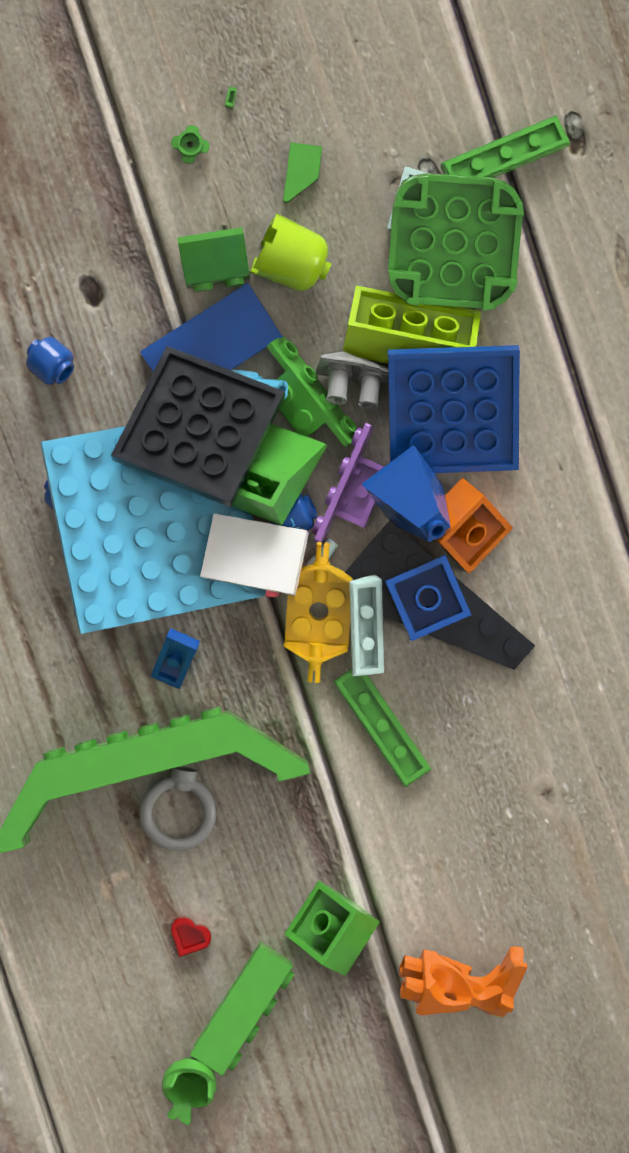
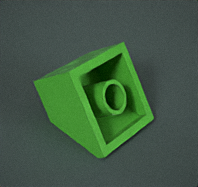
M318 881L284 935L321 965L346 976L380 921L353 901L323 882Z

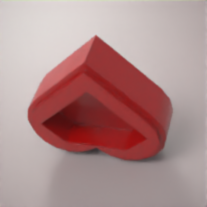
M182 916L175 919L171 927V934L179 957L203 950L210 944L212 936L209 928L202 924L195 925L194 921L189 917Z

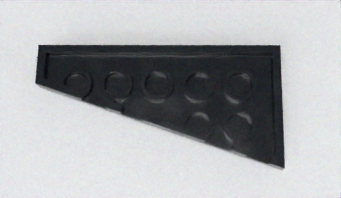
M389 520L345 573L353 578V580L370 575H377L381 578L383 616L402 624L384 581L427 563L434 558ZM456 578L471 615L428 635L515 670L535 645Z

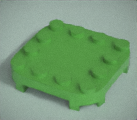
M426 173L414 175L403 180L396 191L392 206L388 256L389 282L395 293L406 303L416 306L424 304L482 308L484 311L495 309L498 305L506 302L510 295L515 292L518 282L517 270L522 217L524 216L523 203L516 190L505 181L487 177Z

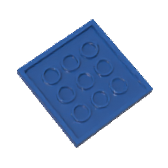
M519 345L388 350L390 462L414 445L434 473L519 470Z

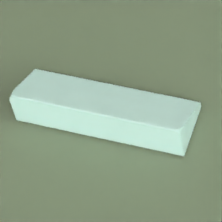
M370 575L349 581L353 677L384 673L382 579L377 575Z

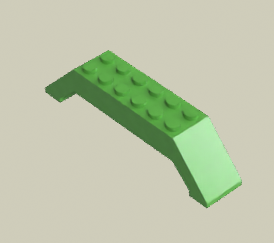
M221 707L204 710L201 713V718L193 720L190 719V715L173 718L169 721L170 726L159 728L158 723L145 725L137 729L138 734L128 736L127 731L114 733L106 737L107 742L97 744L96 739L83 741L74 745L75 750L66 752L65 747L52 749L43 753L44 758L35 764L0 829V853L23 848L31 841L29 832L48 801L234 752H238L276 773L278 782L310 774L309 764L307 760L231 711L222 712Z

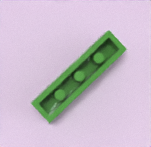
M260 941L191 1048L190 1055L222 1076L227 1068L233 1071L242 1057V1054L238 1052L245 1041L250 1044L260 1028L256 1025L262 1014L267 1017L274 1008L277 1000L273 997L279 987L285 990L293 978L294 973L290 971L293 967V962Z

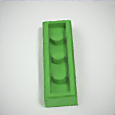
M557 115L444 161L440 167L445 175L495 178L569 147L570 141Z
M351 668L333 681L404 787H407L432 770L368 675L353 677Z

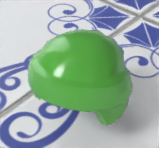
M186 1057L171 1064L166 1069L162 1079V1092L173 1104L167 1116L172 1120L179 1118L185 1125H190L191 1109L210 1105L217 1090L214 1071L194 1057Z

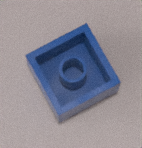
M446 555L384 581L410 641L471 615Z

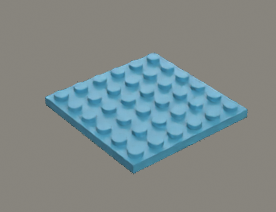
M125 426L40 443L79 634L266 595V590L200 577L213 514L253 520L252 514L234 507H228L113 461L111 454Z

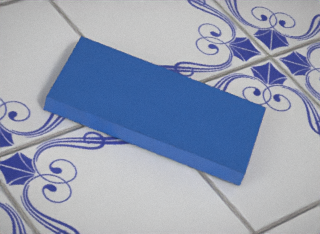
M246 283L149 345L140 353L153 372L166 346L228 370H233L266 349L270 342L283 336L249 283Z

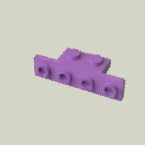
M365 423L363 429L357 428L351 445L355 446L350 458L345 457L338 471V474L342 476L337 488L331 487L325 500V504L329 505L325 516H319L313 527L312 533L316 535L314 541L322 542V545L336 516L366 528L376 505V502L362 485L363 482L384 467L362 457L375 428L368 423Z

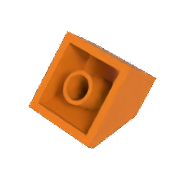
M462 477L445 495L451 527L446 530L441 538L434 539L433 541L470 574L513 527L480 491Z

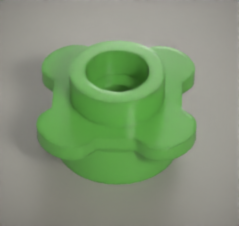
M189 125L185 131L179 136H174L171 140L172 147L178 149L182 155V161L186 164L193 163L196 156L201 153H207L209 150V142L202 139L198 127L194 125ZM193 142V146L188 147L187 143Z

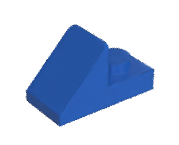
M170 628L150 677L180 689L200 641Z

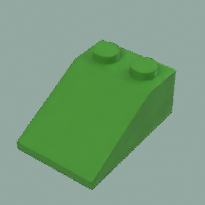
M243 227L177 237L187 289L193 288L195 293L213 290L212 285L225 283L226 288L245 285L244 280L250 279Z

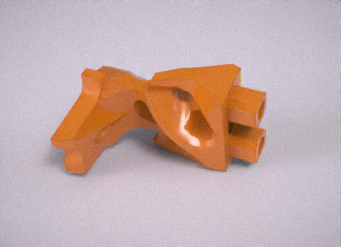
M518 946L510 947L502 963L483 977L469 976L472 971L471 966L452 960L435 951L423 949L420 958L405 955L399 966V977L404 978L400 988V998L414 1001L415 1012L420 1016L454 1013L468 1010L469 1007H475L488 1015L503 1018L508 1012L512 1013L514 1009V996L528 968L527 963L523 962L524 950Z

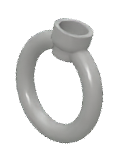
M182 766L172 768L171 776L164 777L152 784L142 798L139 811L142 828L150 840L162 848L183 851L196 847L209 836L215 825L216 805L214 798L207 787L196 780V769ZM171 788L192 791L200 799L203 806L204 815L200 827L193 834L184 838L166 836L159 831L153 820L152 810L156 799L164 791Z

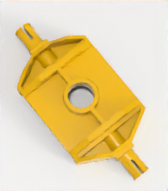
M322 542L316 543V560H314V564L301 568L296 596L288 594L285 641L283 647L309 663L307 682L310 683L313 682L314 671V683L321 682V664L324 661L348 652L349 581H352L353 578L344 571L330 565V561H328L330 543L327 542L324 543L323 555ZM317 602L325 604L328 608V614L323 618H316L310 611L312 604Z

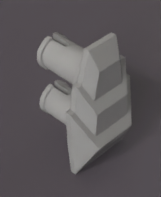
M344 351L321 355L315 370L317 375L329 377L326 401L331 404H345L347 401L348 381H360L358 406L366 410L377 409L379 405L380 383H388L387 367L377 365L365 358L356 357Z

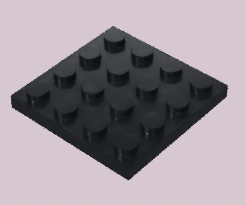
M166 346L111 454L112 460L232 507L284 401L285 391Z

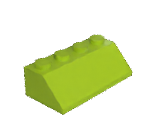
M356 285L343 351L356 357L388 365V350L476 347L481 311L453 306L424 304L416 306L406 303L396 293Z

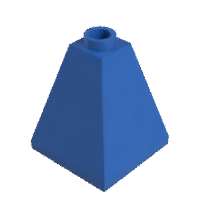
M414 445L362 483L388 520L397 527L429 543L434 539L441 538L446 530L451 527L444 487Z

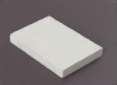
M213 514L200 577L296 596L309 532L302 529Z

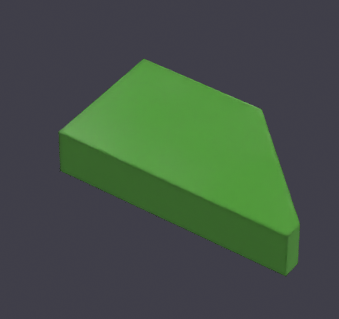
M291 142L283 203H289L303 190L318 181L322 146Z

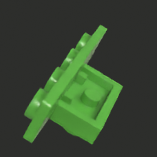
M283 336L270 342L267 348L286 371L276 379L286 381L288 384V395L279 409L298 434L309 437L326 423L344 447L349 446L357 430L356 423L346 416L337 404H331L326 401L328 391L318 380L315 370L306 365L299 356L296 346Z

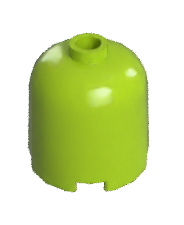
M276 213L260 243L263 245V248L258 258H254L250 273L295 291H306L315 285L318 278L324 281L332 263L326 261L329 252L328 244L321 235Z

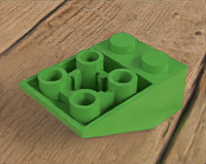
M272 424L232 507L282 526L324 453L327 444Z

